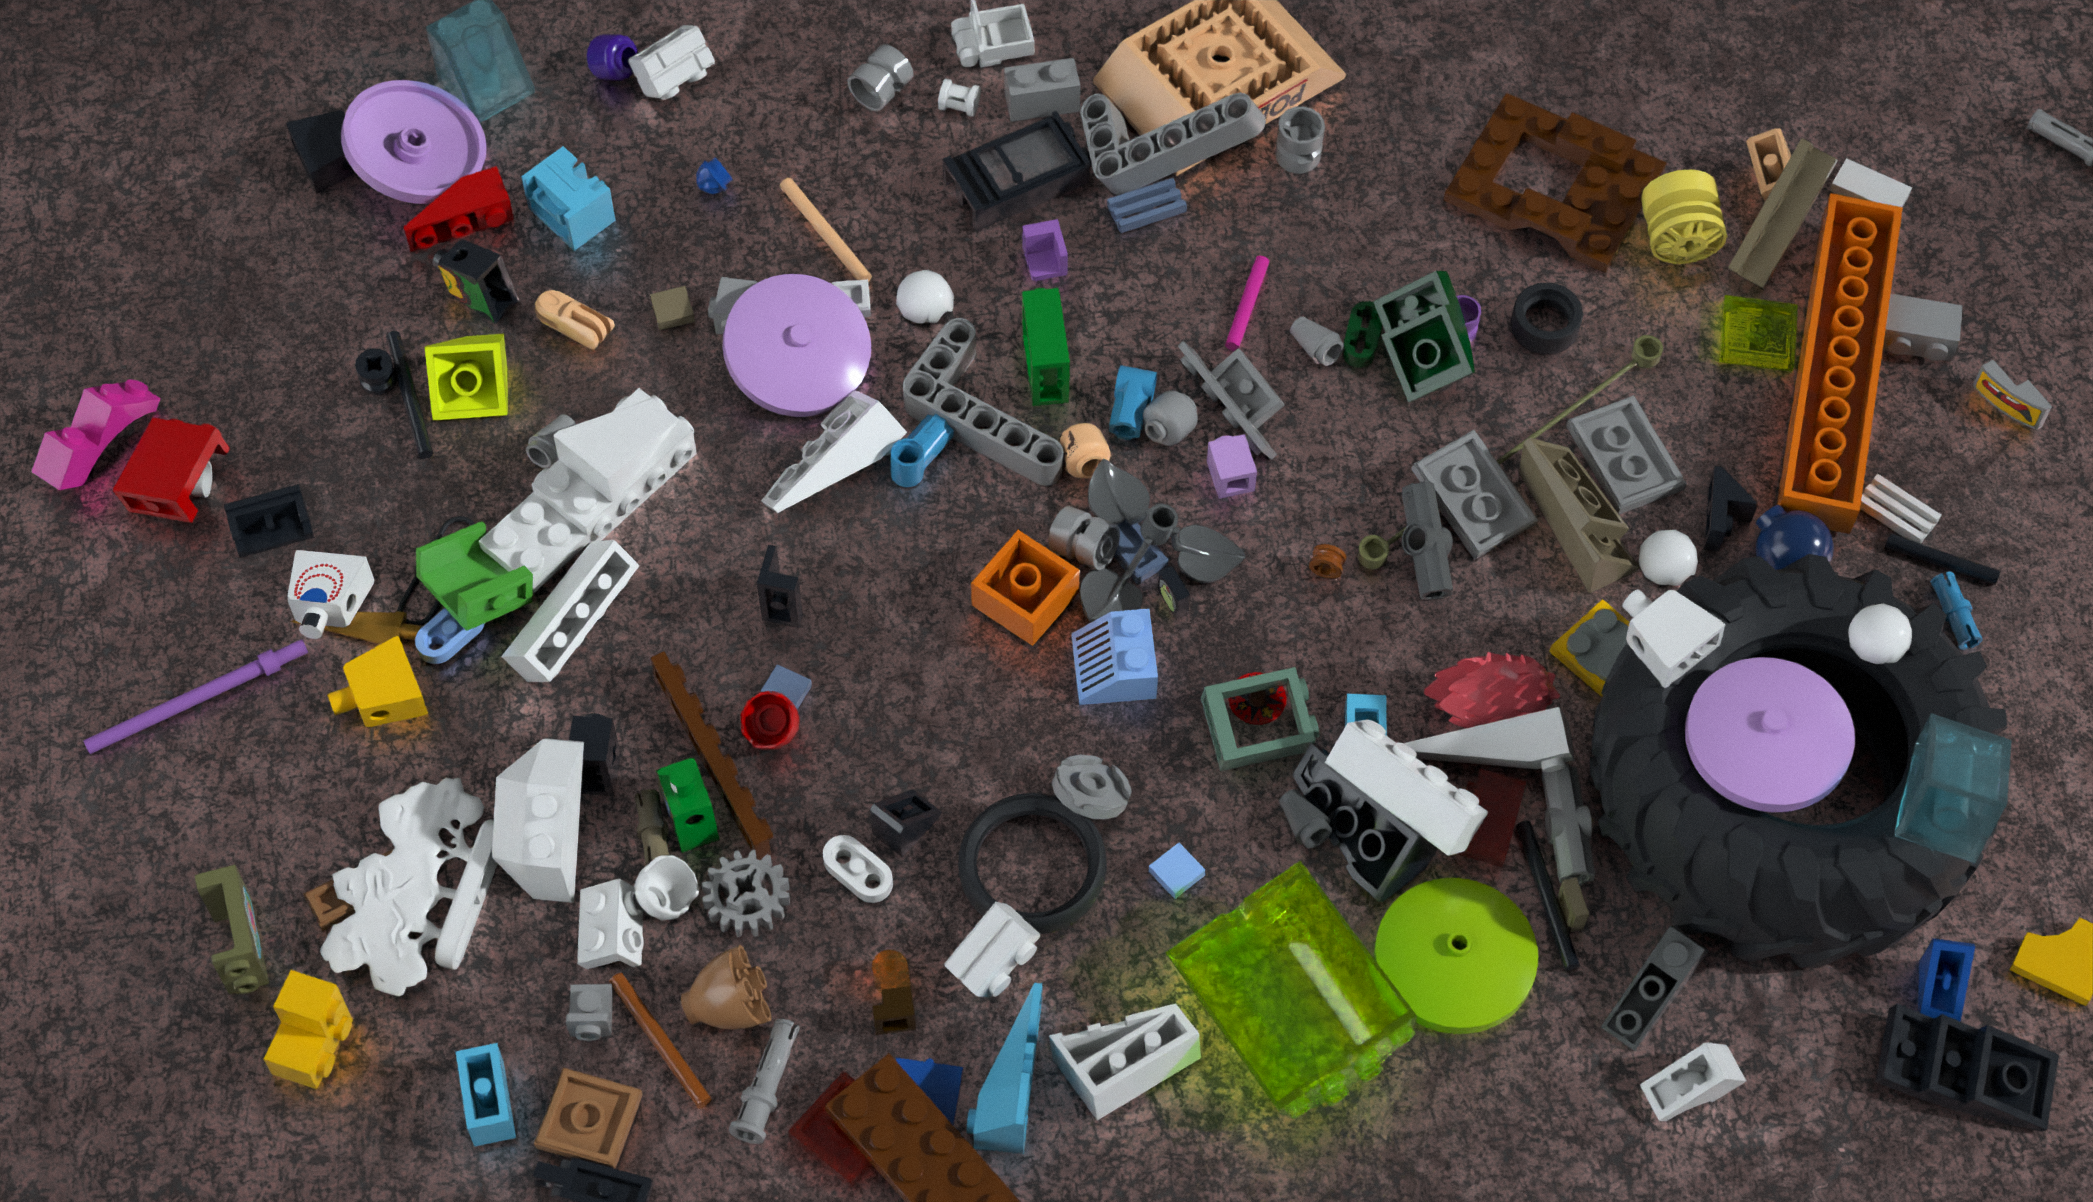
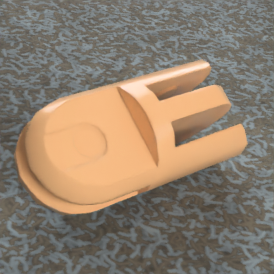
M545 291L538 296L535 302L537 319L591 350H595L598 344L606 338V335L610 334L615 326L612 319L559 291Z

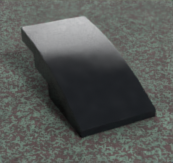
M1897 1003L1890 1007L1888 1011L1875 1082L1959 1112L2044 1132L2048 1129L2059 1054L1990 1025L1977 1029L1944 1014L1931 1018Z

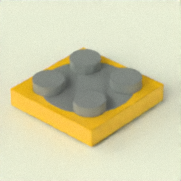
M1602 599L1551 645L1549 652L1603 697L1601 693L1604 683L1618 655L1627 643L1626 637L1630 622Z

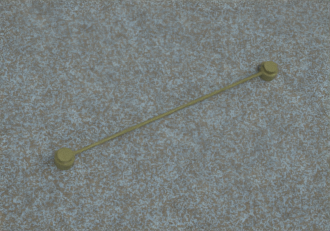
M1651 335L1638 337L1634 342L1631 352L1633 361L1528 438L1536 439L1635 365L1644 369L1657 365L1663 352L1661 341ZM1528 438L1496 460L1498 464H1502L1521 450L1523 443ZM1405 528L1387 541L1377 535H1369L1363 538L1358 548L1357 557L1359 562L1368 569H1378L1385 565L1388 559L1389 546L1402 537Z

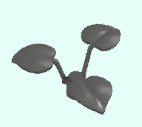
M1103 459L1096 467L1088 487V503L1095 517H1100L1117 525L1121 524L1125 519L1130 525L1143 521L1140 531L1144 542L1121 578L1115 571L1104 568L1102 570H1092L1082 580L1079 588V598L1086 618L1091 622L1109 612L1141 608L1143 602L1141 590L1127 581L1150 545H1162L1171 537L1172 548L1180 552L1177 559L1180 570L1190 579L1200 583H1213L1222 579L1243 562L1246 554L1230 539L1211 528L1201 525H1189L1180 531L1176 527L1178 515L1171 506L1156 504L1151 509L1148 508L1150 502L1149 492L1138 478L1117 468L1106 459Z

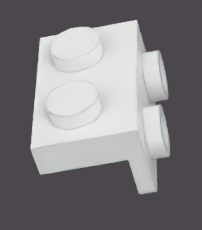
M619 878L580 890L578 965L585 969L595 968L616 961H622L631 967L641 965L644 944L642 936L644 909L638 904L634 886Z

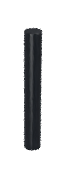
M1889 533L1885 548L1996 585L2000 576V570Z

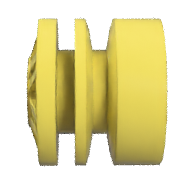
M1694 169L1677 170L1659 176L1643 189L1641 201L1644 217L1648 224L1647 232L1650 238V248L1654 257L1662 262L1672 264L1693 263L1710 257L1725 245L1727 231L1720 209L1721 203L1714 177L1706 172Z

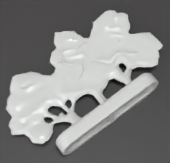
M458 777L455 779L445 778L438 785L421 782L410 787L404 794H395L380 802L378 806L380 827L395 847L392 853L388 856L373 853L360 860L358 867H347L332 874L333 886L338 899L345 900L346 903L353 905L355 909V914L349 916L343 922L332 926L331 931L321 946L323 959L329 961L330 967L335 973L355 970L366 963L369 965L374 989L401 996L404 994L406 987L415 986L418 982L426 979L427 966L421 955L422 944L433 938L438 939L435 950L436 963L441 967L453 970L457 969L460 965L498 863L492 858L494 820L489 819L482 824L472 848H469L464 840L463 829L468 825L474 824L482 816L484 805L479 797L464 792L461 778ZM452 820L461 822L459 829H455L452 826ZM442 828H446L455 837L451 841L452 844H456L454 849L444 845L438 836ZM441 850L449 853L446 857L442 858L436 856ZM454 857L464 859L467 864L458 888L451 889L440 886L437 882L439 867L445 861ZM441 898L453 899L443 928H437L426 918L427 912ZM411 931L422 933L419 939L414 940L408 937Z

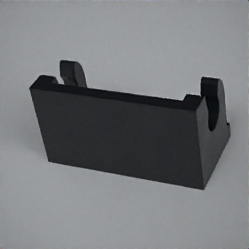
M299 484L223 504L232 539L235 541L240 558L315 538Z

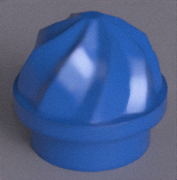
M716 157L709 162L706 160L702 162L696 173L697 186L700 190L710 194L725 191L728 189L726 185L733 180Z

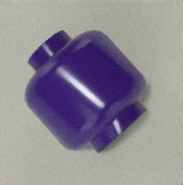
M602 34L596 36L590 42L586 56L587 64L591 73L599 79L622 81L632 76L633 71L628 63V59L638 54L634 42L628 36Z

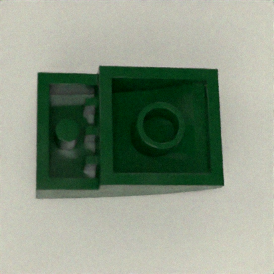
M1434 271L1373 301L1386 332L1381 335L1408 403L1475 373L1466 324L1447 271Z

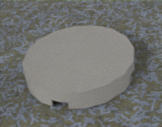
M1079 754L1065 758L1060 766L1057 767L1052 780L1054 794L1063 805L1082 816L1102 820L1117 817L1125 810L1131 795L1129 780L1119 768L1113 764L1109 768L1102 764L1103 759L1091 755Z

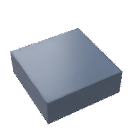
M777 664L760 692H780L788 697L798 710L811 689L812 682L810 679Z

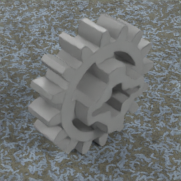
M755 850L750 851L748 858H742L739 851H734V860L731 862L723 856L719 858L721 869L709 868L708 875L711 881L702 883L703 893L706 894V896L702 897L704 909H710L708 912L710 921L713 923L720 920L721 931L724 933L731 926L735 927L737 937L743 935L744 929H750L754 937L758 936V927L764 925L768 930H772L773 923L771 918L783 919L785 915L782 906L790 904L789 893L786 892L790 889L789 880L783 877L784 873L781 864L771 868V856L767 854L761 861L757 860ZM767 880L770 882L773 888L772 896H770L768 894V890L765 889V882ZM720 891H723L727 898V905L725 907L719 899Z

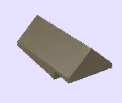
M1528 438L1523 443L1519 475L1589 594L1636 572L1640 566L1620 541V538L1629 530V527L1569 447Z

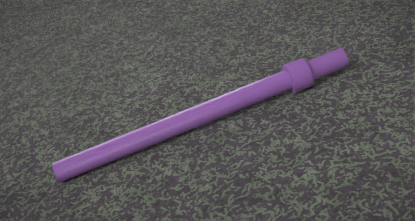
M300 639L275 652L272 649L257 655V660L83 740L89 754L97 752L264 673L267 676L281 670V665L307 654V648L303 640Z

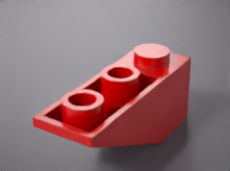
M497 166L462 176L408 222L403 228L410 252L427 249L435 244L454 238H463L470 233L490 227H498L514 220L510 199Z

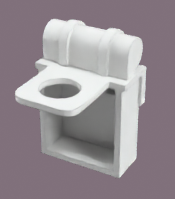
M971 0L969 17L958 18L951 23V34L957 46L956 53L964 67L974 66L978 61L980 68L1001 64V60L1034 55L1035 41L1024 4L978 11L975 0Z

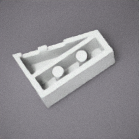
M1176 1003L1125 1016V1021L1101 1027L1100 1023L1087 1026L1088 1030L1066 1036H1063L1062 1032L1049 1035L1054 1063L1096 1120L1101 1119L1201 1058L1199 1033Z

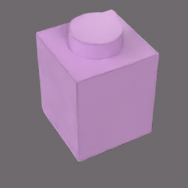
M1245 434L1234 437L1226 435L1217 438L1215 441L1208 442L1207 464L1218 498L1221 499L1255 491L1257 470Z

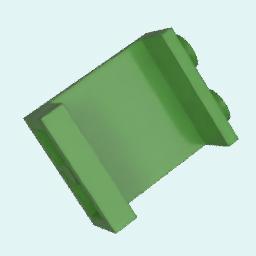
M483 521L416 548V577L466 631L532 603L533 574L525 565L508 572L480 548L479 540L486 535V524Z

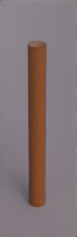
M623 973L614 975L609 980V983L612 984L619 998L697 1108L702 1109L712 1101V1098Z

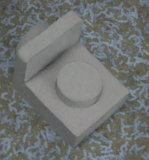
M612 984L571 985L569 1014H566V1026L570 1037H576L582 1041H595L600 1039V1036H611Z

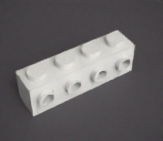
M615 540L591 541L501 657L527 682H551L574 650L583 642L584 637L594 624L604 615L614 598L627 585L639 565Z
M1368 719L1347 723L1325 763L1446 855L1464 852L1488 814V811L1478 804L1479 799L1465 789H1457L1447 781L1448 776L1440 769L1431 765L1426 766L1416 758L1417 753L1411 747L1400 742H1394L1386 736V730L1380 724Z

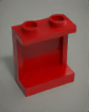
M152 418L112 491L128 512L192 523L198 509L189 499V496L212 454L227 455L230 447L222 438L221 432L210 424L196 425L184 423L175 418L169 420Z

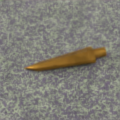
M357 612L350 625L346 627L325 626L324 630L382 644L398 635L401 642L402 639L415 640L418 631L423 626L406 624V612ZM296 620L290 621V622H293V623L301 624V623L297 622Z

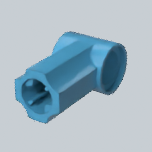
M1120 365L1114 391L1115 402L1109 422V432L1115 434L1117 438L1131 440L1132 438L1140 437L1143 428V412L1153 400L1157 372Z
M937 414L927 415L907 438L898 440L893 444L891 448V478L897 485L912 487L922 481L926 467L954 436V430L948 425L946 419Z

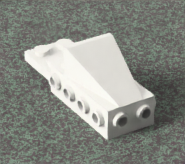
M638 388L630 396L622 398L611 413L559 430L553 435L559 460L550 468H545L539 472L532 483L533 493L479 540L480 548L508 572L525 565L533 574V592L535 593L578 552L587 547L591 541H602L697 454L692 425L684 417H676L669 412L660 398L655 395L649 396Z

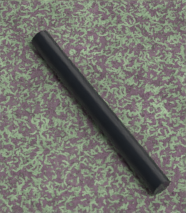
M391 331L386 334V340L419 458L427 459L433 455V450L400 332Z
M1531 821L1519 822L1516 824V829L1564 970L1571 971L1577 969L1580 963Z

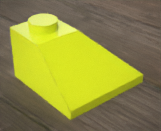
M504 334L465 336L425 346L432 420L508 415V374Z

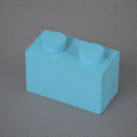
M494 1043L456 1051L467 1130L474 1147L516 1138L504 1060L498 1044Z

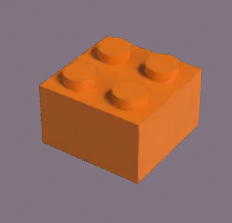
M1017 530L971 582L972 606L1033 646L1079 593L1080 570L1020 530Z

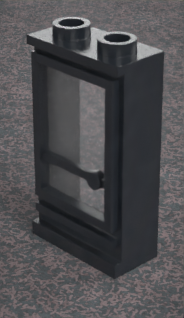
M1057 111L1052 112L1050 117L956 157L948 156L942 159L943 181L946 185L953 182L956 183L957 200L961 206L970 205L973 228L976 232L1090 183V167H1092L1089 151L1086 147H1080L1076 141L1073 127L1068 121L1064 122Z

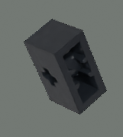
M590 713L585 716L573 715L569 740L584 742L581 794L615 796L621 752L613 718H607L596 713Z

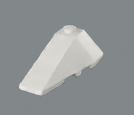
M853 390L820 424L825 430L821 436L815 441H807L801 449L803 459L800 463L786 468L761 502L766 507L779 513L880 460L884 455H890L893 444L900 440L907 431L880 401Z
M1560 707L1404 743L1417 753V759L1526 769L1542 768L1543 772L1561 770L1566 767L1565 762L1574 761L1570 724Z

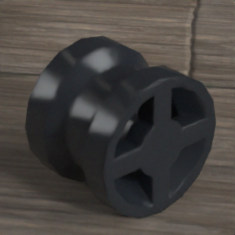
M376 348L366 350L358 356L355 368L363 390L371 395H382L391 391L397 381L391 356L386 351ZM374 368H381L382 370L378 371L377 369H376V370H372V369H374Z

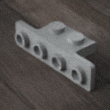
M1184 341L1179 343L1177 346L1185 355L1180 359L1181 362L1194 376L1199 373L1206 382L1201 387L1214 402L1220 399L1226 406V409L1222 411L1226 419L1236 429L1241 425L1248 434L1245 437L1249 448L1257 456L1263 452L1272 460L1277 453L1257 428L1285 405L1284 402L1239 348L1211 371L1194 349Z

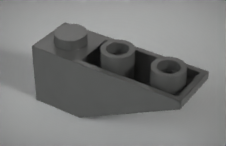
M1670 926L1610 1012L1601 1028L1636 1051L1688 982L1709 949L1675 926Z

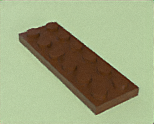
M890 1053L825 1105L824 1110L905 1202H1021Z

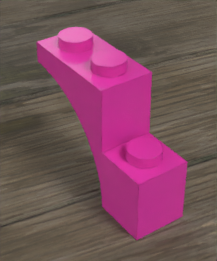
M127 380L126 382L115 384L105 383L102 386L85 388L71 427L45 432L31 472L58 490L85 485L92 467L113 438L136 419L148 413L156 412L161 398L148 391L147 385L137 380Z

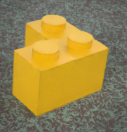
M290 970L273 1006L281 1024L264 1057V1061L272 1075L317 1089L322 1078H327L333 1069L335 1062L334 1052L339 1041H344L349 1035L352 1018L336 984Z

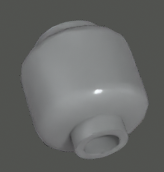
M1166 391L1160 394L1143 412V425L1146 434L1151 440L1165 446H1173L1182 441L1194 430L1198 420L1197 408L1193 400L1188 395L1177 391Z

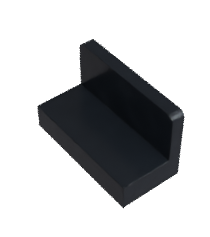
M768 545L757 580L762 621L799 628L803 617L799 577L780 574L777 546Z

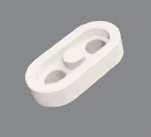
M848 835L835 836L825 844L823 861L826 870L852 893L869 903L880 902L888 897L893 887L892 872L881 859L857 839ZM841 856H847L850 858V861L841 864L837 862V859ZM871 880L880 883L876 888H869L866 884Z

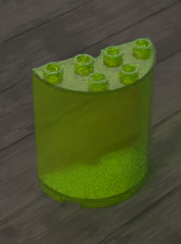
M1301 860L1243 899L1241 905L1228 914L1222 913L1165 952L1279 1113L1286 1116L1290 1115L1292 1119L1300 1117L1308 1110L1325 1102L1329 1106L1340 1102L1348 1095V1088L1356 1082L1362 1080L1365 1083L1376 1077L1383 1070L1381 1063L1396 1048L1407 1043L1415 1035V1031L1412 1028L1416 1022L1417 1015Z

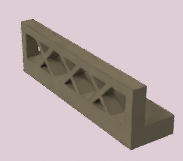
M1801 138L1728 268L1733 273L1765 289L1838 161L1836 158L1815 148L1811 142Z

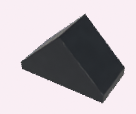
M912 789L872 805L870 809L872 834L899 856L903 857L940 818L942 811Z

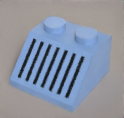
M1149 609L1109 612L1071 633L1079 705L1156 699L1158 673Z

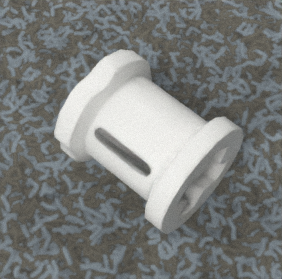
M944 79L939 92L938 109L943 111L947 108L966 112L967 116L974 117L980 101V86L974 85L972 88L952 84L950 79Z

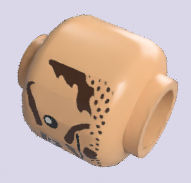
M1079 423L1072 425L1058 439V442L1063 447V465L1066 471L1073 477L1089 479L1103 459L1110 461L1111 452L1101 430L1093 424Z

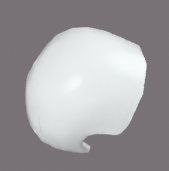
M922 270L911 273L900 283L897 290L896 304L905 319L915 323H938L945 312H952L954 294L949 284L940 274L930 270Z
M1660 530L1650 535L1640 547L1638 562L1647 579L1658 585L1669 584L1679 586L1689 576L1695 575L1698 564L1697 550L1687 535L1677 530Z
M1884 603L1867 606L1860 610L1853 618L1848 631L1850 647L1860 659L1874 664L1896 663L1910 649L1912 640V629L1908 618L1898 608Z
M661 855L653 859L640 871L634 885L638 904L647 914L661 921L676 919L688 911L690 904L699 894L695 873L685 861L674 855Z

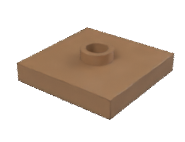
M563 1068L534 1141L535 1148L571 1159L573 1157L616 1169L643 1096L642 1090Z

